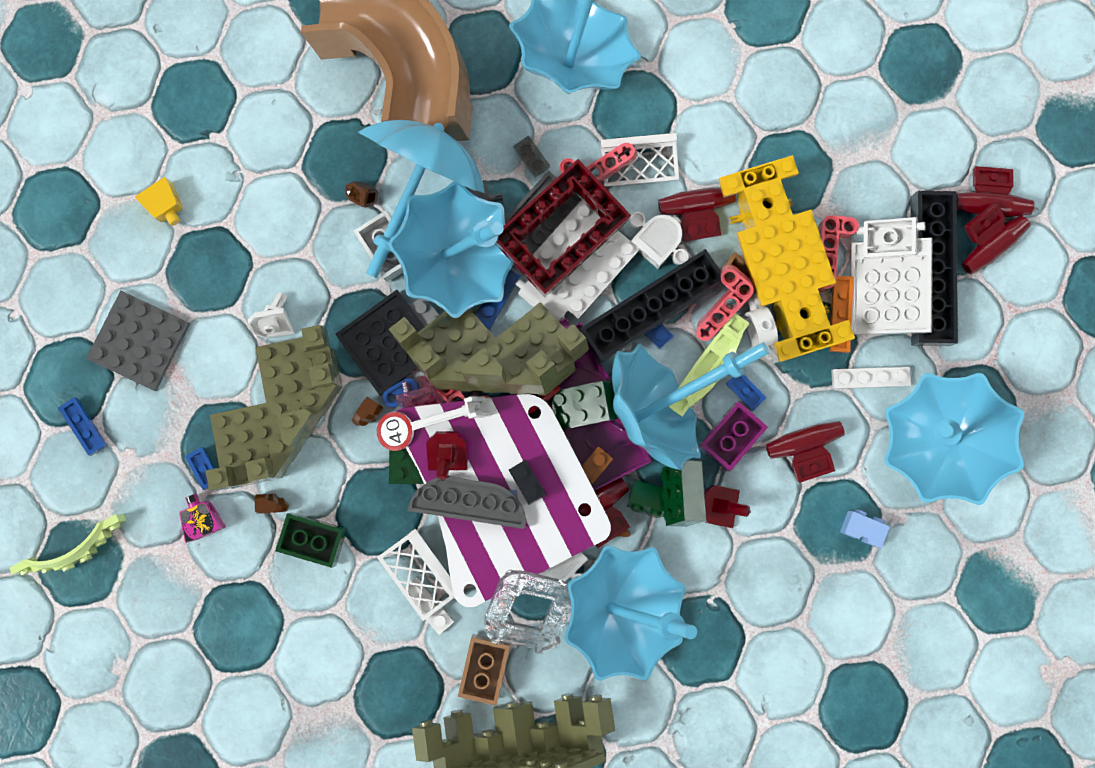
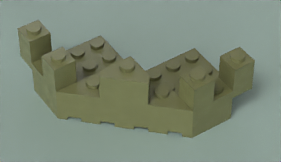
M541 302L497 338L492 335L470 309L466 310L458 318H453L444 311L418 333L405 317L389 329L396 341L436 390L453 389L456 391H483L487 393L510 392V394L525 395L530 393L546 396L576 371L574 362L589 350L586 337L577 327L572 324L569 328L565 329Z
M316 325L302 328L301 338L256 347L266 403L210 415L220 468L206 470L209 490L247 486L283 478L287 472L286 470L295 460L302 446L309 439L317 427L316 425L331 406L336 395L343 388L336 351L330 347L328 332L325 327Z
M573 693L562 694L560 699L554 700L557 722L549 723L548 721H542L537 723V725H535L532 701L518 703L517 701L508 702L506 705L493 707L496 731L489 729L478 734L473 733L471 713L454 710L451 711V715L443 717L446 739L442 740L440 723H432V720L419 722L420 725L412 727L416 761H433L434 768H592L605 762L602 736L615 731L611 698H602V695L598 694L592 695L589 700L582 702L581 696H573Z

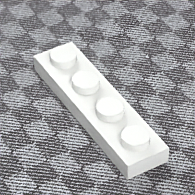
M910 367L831 370L832 389L911 386Z

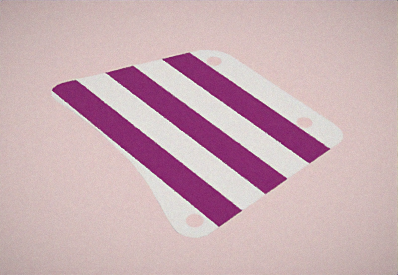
M521 394L485 398L486 401L481 402L483 412H489L490 416L484 418L461 416L414 430L411 443L406 447L419 470L424 484H426L428 481L437 478V470H428L427 440L436 431H456L467 440L468 470H449L448 477L489 482L501 485L509 490H517L518 499L523 506L526 516V529L438 516L446 545L452 591L457 602L465 607H476L606 540L610 534L611 525L552 409L544 400L535 395ZM465 401L401 408L396 412L405 414L411 422L462 408L465 405ZM532 406H538L541 409V415L537 419H532L528 415V410ZM525 459L529 462L547 493L545 497L531 505H528L508 470ZM582 503H587L591 506V513L586 517L581 516L578 512V507ZM467 584H473L476 587L477 591L473 597H467L463 592Z

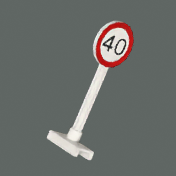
M468 397L464 399L465 405L462 408L411 422L403 413L390 412L384 415L378 423V440L388 450H402L411 443L414 430L461 416L469 418L490 416L489 412H483L481 402L486 401L485 397Z

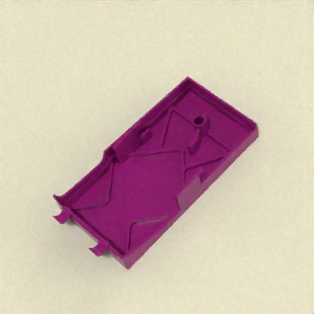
M567 318L559 321L565 329L570 327ZM582 323L576 325L578 330L583 327ZM587 351L574 362L576 371L558 386L562 390L598 381H607L610 378L601 364L598 366ZM620 419L563 430L581 466L598 446L614 459L592 485L594 491L652 462L646 450L642 446L634 444L628 438L625 427Z

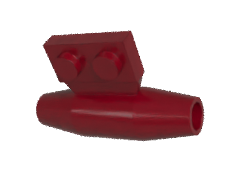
M975 166L973 168V187L976 192L956 193L957 210L977 215L992 203L999 204L1004 217L1031 215L1034 211L1033 200L1009 194L1014 187L1013 169Z
M708 187L679 192L658 199V207L661 215H683L681 229L683 242L721 236L719 217L714 210L735 203L736 194L724 198L721 187Z
M992 203L964 226L971 241L978 245L961 263L962 268L972 275L993 263L1014 246L1030 228L1029 220L1020 215L1004 224L1005 217L999 204Z
M840 421L815 424L787 433L766 444V451L770 459L793 456V471L797 482L801 483L835 472L831 454L824 446L844 436V427Z
M622 478L594 491L611 525L609 536L606 540L595 545L597 549L630 528L621 511L613 507L629 491L627 484ZM582 503L578 507L579 514L585 517L590 515L591 506L587 503Z

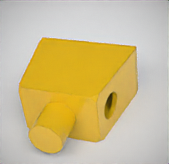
M163 177L134 196L159 222L167 220L171 226L180 222V218L176 213L182 210L183 206L173 183L166 177Z

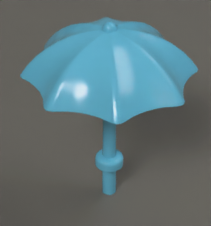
M532 0L527 12L509 24L512 33L518 39L521 46L522 66L532 74L549 79L567 94L586 88L600 90L617 89L627 67L641 58L640 52L630 40L627 30V18L622 14L611 12L599 6L594 0Z
M391 120L373 124L358 132L380 146L417 163L384 235H377L373 241L378 247L366 272L372 277H378L389 251H391L388 242L398 232L406 214L407 199L415 194L425 169L451 179L474 191L477 190L485 193L483 181L475 162L454 138L444 132V126L441 123H435L431 126L417 121Z
M455 181L433 194L409 196L403 223L398 232L388 242L389 249L397 257L404 272L407 295L412 298L431 301L443 308L453 318L460 317L466 310L478 304L500 302L503 299L507 274L513 265L495 245L498 235L503 232V226L505 225L503 205L481 199Z
M762 342L740 355L730 352L724 356V364L677 389L679 386L673 371L657 362L641 344H638L631 352L617 351L612 369V382L615 393L613 400L614 411L623 423L628 438L634 444L642 446L648 454L660 463L682 470L684 463L688 459L701 458L696 439L697 416L691 407L688 408L683 417H680L668 406L728 375L734 378L744 375L745 366L770 353L766 343Z
M925 373L921 376L915 389L905 399L885 410V416L889 424L890 442L884 462L888 467L905 476L916 489L919 498L925 503L939 499H960L976 505H982L992 489L1002 479L1024 468V461L1019 448V431L1024 419V411L1002 399L993 390L986 376L982 373L961 378H945Z
M607 545L602 549L599 558L588 571L568 583L571 599V616L564 640L587 659L594 677L598 681L618 675L632 676L646 681L651 676L658 661L669 650L680 645L683 637L694 639L697 636L696 627L686 624L680 616L681 603L686 588L667 572L660 560L658 551L654 547L632 552L619 550L611 545Z

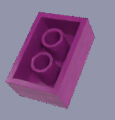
M738 401L732 405L705 436L698 447L725 471H731L768 426Z

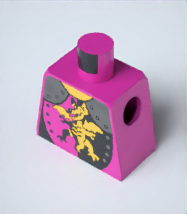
M197 494L185 497L189 508L179 512L185 543L193 542L226 528L210 501L200 503Z

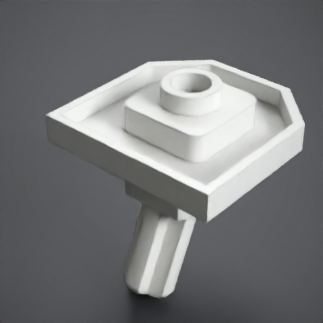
M281 292L276 294L271 305H266L264 311L255 312L248 319V325L254 335L271 338L294 334V328L283 308L287 300L286 295Z

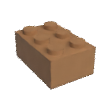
M476 634L472 635L458 697L497 706L510 642Z

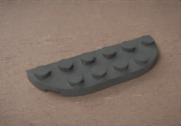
M448 477L444 481L438 478L432 479L414 493L407 510L410 512L526 529L525 512L516 495L501 485L455 477Z

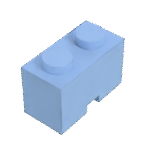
M855 509V512L848 511L840 533L857 539L862 537V542L882 548L890 526L885 525V521L880 518L873 517L871 519L866 517L867 513Z

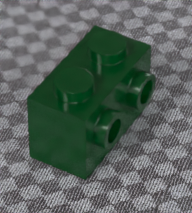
M635 480L631 485L626 507L631 508L634 512L642 513L643 511L650 513V516L655 518L664 517L663 488Z

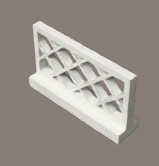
M676 133L601 140V157L623 143L632 144L636 150L642 149L640 153L637 152L636 159L629 164L623 173L616 172L620 175L616 182H608L607 178L604 180V187L679 180ZM664 147H672L673 155L669 159H666L660 153ZM645 149H651L656 153L650 162L641 155ZM657 155L666 162L660 170L651 163ZM638 157L647 163L641 172L633 166ZM616 161L613 163V165L607 162V165L610 168L614 167L616 164ZM669 164L674 168V176L667 177L661 171ZM648 166H651L658 172L654 178H647L643 174ZM630 167L639 174L635 180H629L624 176Z
M416 529L377 557L423 621L455 598L449 574ZM407 540L413 545L412 554L400 553L401 545ZM399 547L398 552H393V550ZM415 549L419 553V555H414ZM389 553L398 554L396 566L387 565L383 558ZM400 555L411 556L410 568L398 566ZM413 557H419L424 560L423 570L412 569ZM426 564L431 571H426ZM390 568H395V573ZM397 569L409 570L407 582L397 579ZM411 571L423 572L421 584L410 582ZM425 573L435 575V586L423 584ZM438 581L440 582L442 587L437 586ZM401 583L407 584L406 590ZM409 584L421 586L419 598L410 597L408 594ZM423 586L434 588L433 600L421 598ZM436 588L445 589L449 597L444 601L435 600ZM413 599L418 600V605L415 604ZM420 601L432 602L431 611L423 615L419 609ZM434 602H435V603H440V604L437 605L435 608H433V607H434Z

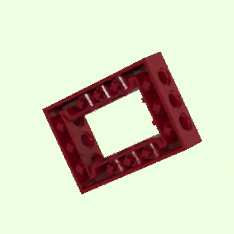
M577 159L503 226V232L498 235L495 245L545 298L630 220L631 214ZM577 192L600 219L595 222L594 226L587 233L581 234L580 239L571 247L568 246L566 252L557 260L554 259L546 270L541 265L539 258L536 259L521 241Z

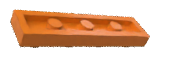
M836 275V283L832 287L830 326L849 320L851 325L854 277ZM851 340L829 347V352L849 353Z

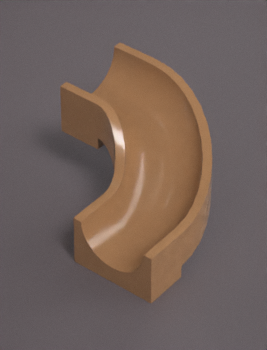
M320 0L319 24L301 26V34L321 60L355 57L356 51H359L379 65L386 81L382 122L410 120L431 126L435 123H441L444 126V132L456 141L470 139L473 106L470 102V84L466 65L449 29L429 0Z

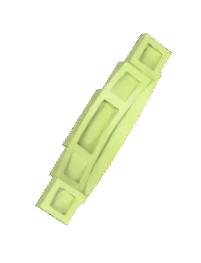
M735 313L706 347L677 389L724 364V356L730 352L736 353L743 332L750 323ZM718 381L668 406V408L680 417H683L688 408L700 401Z
M115 514L97 523L90 535L80 545L61 557L48 561H37V558H29L9 567L12 575L21 574V576L32 571L33 573L42 572L44 574L53 569L54 571L63 570V572L71 570L75 567V563L79 561L84 563L91 560L92 555L98 552L96 547L107 543L106 539L112 537L111 531L120 528V524L125 522L126 518L124 514Z

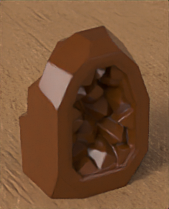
M352 181L345 187L347 198L359 206L371 207L378 200L379 192L377 189L363 182Z
M366 397L352 418L353 424L356 426H366L370 422H375L384 407L371 398Z
M276 493L255 495L256 514L287 512L289 509V504L284 498L278 497Z

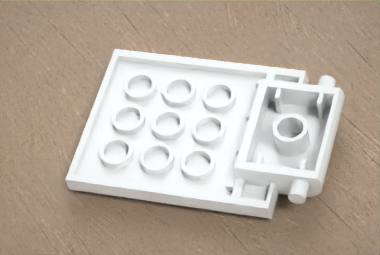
M582 199L533 256L536 259L539 258L541 265L547 270L550 263L565 253L568 246L571 247L580 239L581 234L587 233L600 217ZM617 231L545 298L529 280L525 283L521 279L516 283L520 288L518 295L533 308L541 302L558 321L565 319L564 315L568 311L579 319L634 257L639 248L621 232Z
M917 217L864 221V227H859L856 231L857 235L864 234V242L852 243L851 277H854L851 328L854 335L932 333V238H918V230H925V222L918 223Z

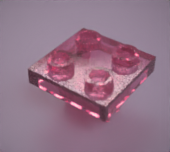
M421 376L423 388L410 392L406 381H402L404 394L397 395L396 400L398 405L405 409L407 407L441 403L440 395L434 385L428 387L425 376Z

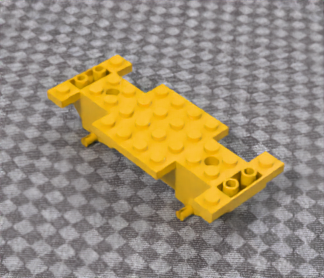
M793 155L719 177L718 179L724 198L738 194L739 215L729 217V221H731V225L742 222L746 227V230L737 232L736 235L760 307L774 304L772 308L775 314V325L783 337V341L773 344L779 362L855 339L849 320L830 326L826 314L829 313L828 306H823L818 289L836 283L812 210L793 215L790 206H793L792 200L787 199L781 180L799 174ZM763 201L769 202L771 208H765ZM800 310L807 312L806 319L800 316Z

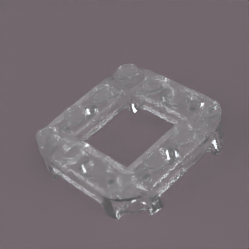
M507 570L505 575L499 580L484 616L485 632L492 640V643L499 645L500 641L530 647L535 649L536 654H543L544 650H548L553 646L558 647L561 642L560 635L571 612L568 583L560 579L527 571ZM520 592L552 600L541 628L506 620L516 596L520 595Z

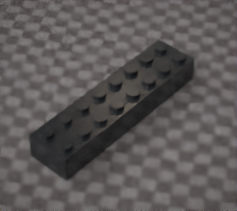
M918 190L910 196V217H917L918 223L925 222V230H918V238H932V333H911V346L950 347L958 344L956 191Z
M704 249L581 327L579 331L586 337L589 347L588 352L596 364L599 366L616 355L617 351L624 350L723 285L721 270L707 250Z

